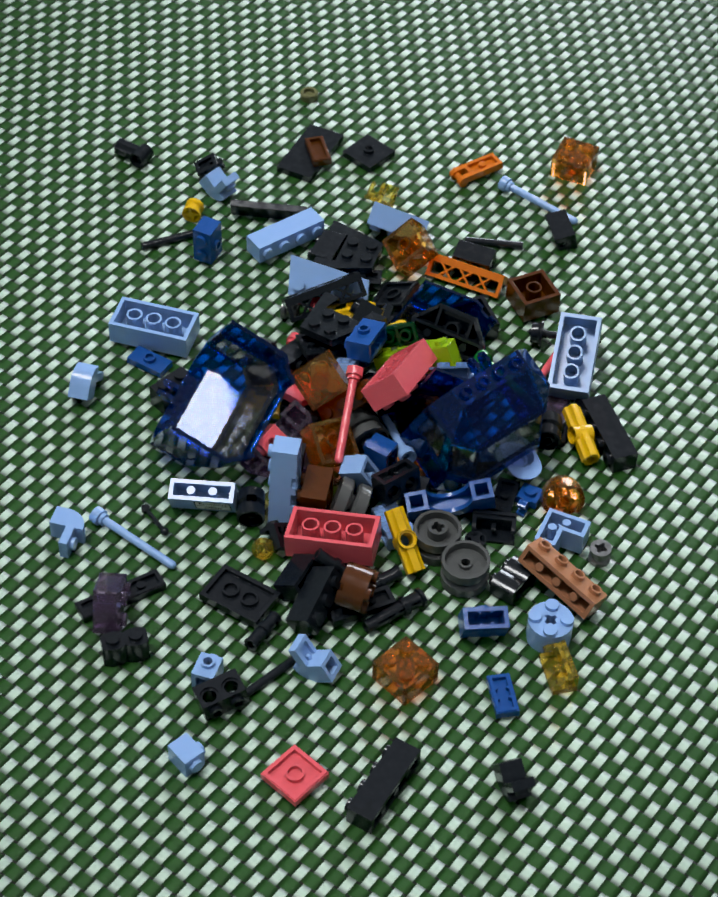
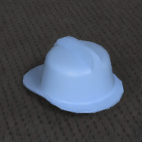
M514 438L504 444L502 456L506 468L513 476L522 480H531L541 473L542 464L531 443L521 438Z

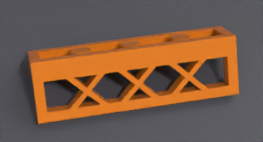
M432 252L425 275L499 299L503 285L506 286L507 279H509L504 275ZM434 263L441 264L445 270L439 274L431 272ZM454 269L459 270L463 277L453 280L449 272ZM472 275L477 276L481 283L471 286L467 278ZM490 281L498 283L495 293L489 292L485 284Z

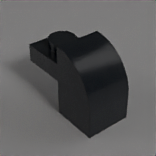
M513 758L492 765L498 786L506 801L512 802L532 796L530 788L536 786L534 776H526L521 758Z

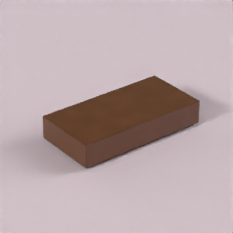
M323 136L305 138V146L313 167L332 164V159Z

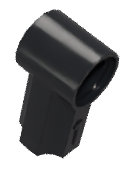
M121 138L117 140L114 147V153L130 159L131 163L137 168H141L154 156V152L149 145L141 144L138 146Z

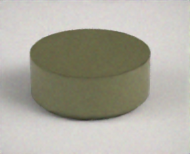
M305 87L300 91V99L305 103H313L318 100V90L314 87Z

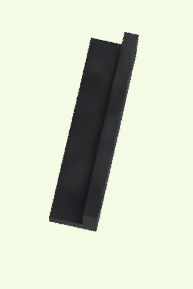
M355 271L284 297L281 301L283 306L286 307L290 320L293 323L306 318L311 312H306L307 309H313V307L309 306L312 299L317 296L321 298V295L325 292L331 293L333 290L342 292L340 305L366 296L367 293L360 272ZM358 282L361 292L355 295L348 293L347 290L350 284ZM298 303L305 306L302 314L294 317L291 306Z

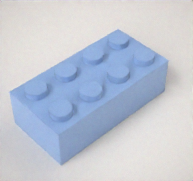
M122 296L108 323L109 337L112 342L135 347L141 346L149 350L187 358L200 331L199 313Z
M561 312L547 384V396L569 400L589 398L602 330L601 317Z

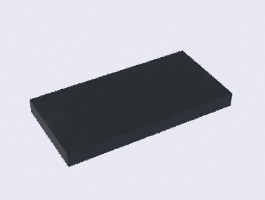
M310 124L278 164L277 171L311 182L323 165L313 167L305 146V138L323 136L331 156L343 141V134Z

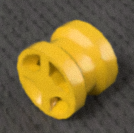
M197 198L188 199L182 211L183 218L189 222L199 221L204 210L203 202Z

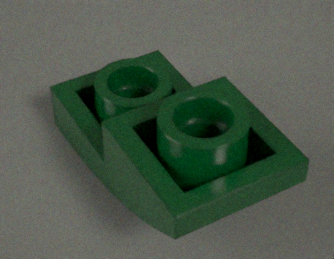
M415 322L386 325L387 341L384 343L383 348L398 345L400 347L419 341Z

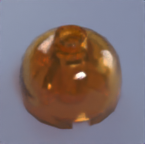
M557 475L550 478L544 484L541 490V504L547 512L549 508H553L567 514L574 513L575 511L578 513L585 504V495L580 483L574 478L567 475Z

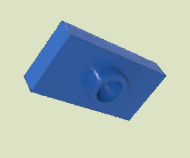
M138 346L127 357V363L159 378H162L173 366L171 360L141 346Z
M503 673L486 676V683L496 719L519 716L520 710L510 674Z

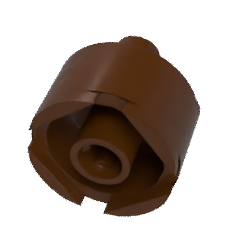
M348 563L341 578L340 589L337 590L334 604L366 614L370 603L369 599L375 593L376 582L380 572L357 563Z

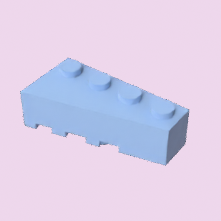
M275 435L273 444L270 443L268 447V457H271L268 463V471H270L268 479V522L278 520L279 523H288L293 507L300 503L296 502L297 490L301 489L302 439Z

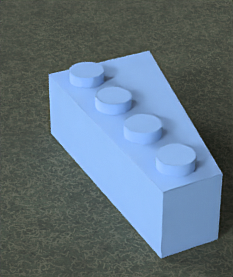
M291 255L288 295L301 292L349 273ZM362 278L367 295L355 300L363 298L368 301L370 281ZM358 282L350 284L347 292L352 295L360 293ZM333 290L330 294L341 297L342 292Z

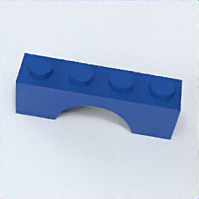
M490 477L469 481L463 488L450 493L435 494L428 492L426 489L404 493L408 520L412 524L415 523L417 517L429 510H443L455 516L471 513L473 509L487 510L495 508V496Z

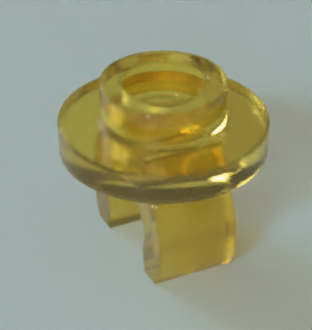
M258 538L253 542L251 550L256 558L264 560L272 556L274 546L271 540Z

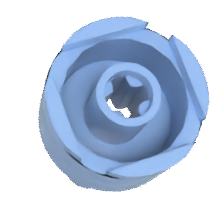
M548 599L533 606L528 613L526 627L528 644L540 653L547 651L551 652V654H557L564 651L569 646L572 636L574 616L571 611L556 599Z

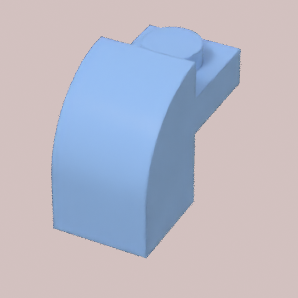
M217 167L206 174L199 183L209 196L217 201H222L237 191L235 182L240 177L236 172L226 176L222 169Z
M78 362L71 375L68 397L86 401L93 399L96 382L103 380L104 372L98 371L99 366Z
M57 506L49 521L52 537L60 538L58 542L60 557L69 558L72 550L75 551L78 543L85 544L84 520L77 511Z
M298 634L288 650L296 661L293 666L294 670L304 678L317 683L333 682L342 667V664L331 649L317 650L306 634Z

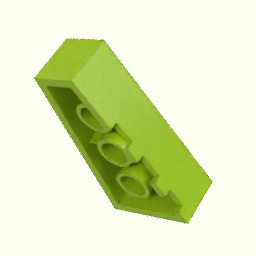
M446 337L425 340L437 357V360L432 365L433 367H437V363L450 362V366H456V362L462 361L455 338L446 339ZM409 345L383 348V353L373 359L376 370L378 371L392 354Z

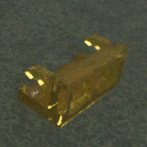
M373 181L364 198L393 207L400 188L383 182L380 190L376 192L374 190L376 181Z
M563 640L559 643L544 646L543 650L545 653L539 654V660L551 694L556 695L577 691L579 676L566 641Z

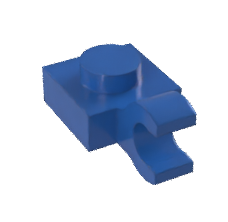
M524 482L516 496L517 515L524 517L529 507L536 509L544 496V489Z

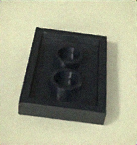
M224 564L199 593V599L255 627L257 623L263 621L281 599V592Z

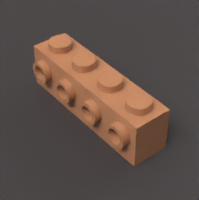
M542 537L528 544L518 558V561L584 620L595 613L608 596L599 585L594 584L585 576L582 570L577 569L569 562L566 556L560 554L552 547L549 541Z

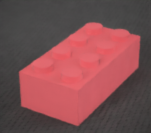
M423 338L392 354L363 387L361 392L374 412L382 408L385 411L395 404L394 402L398 400L403 402L411 396L410 392L419 386L417 383L426 378L425 374L431 371L429 368L433 367L432 365L437 360V357Z
M294 506L284 534L285 556L315 554L321 548L332 557L341 559L342 563L353 562L373 567L382 536L381 516Z

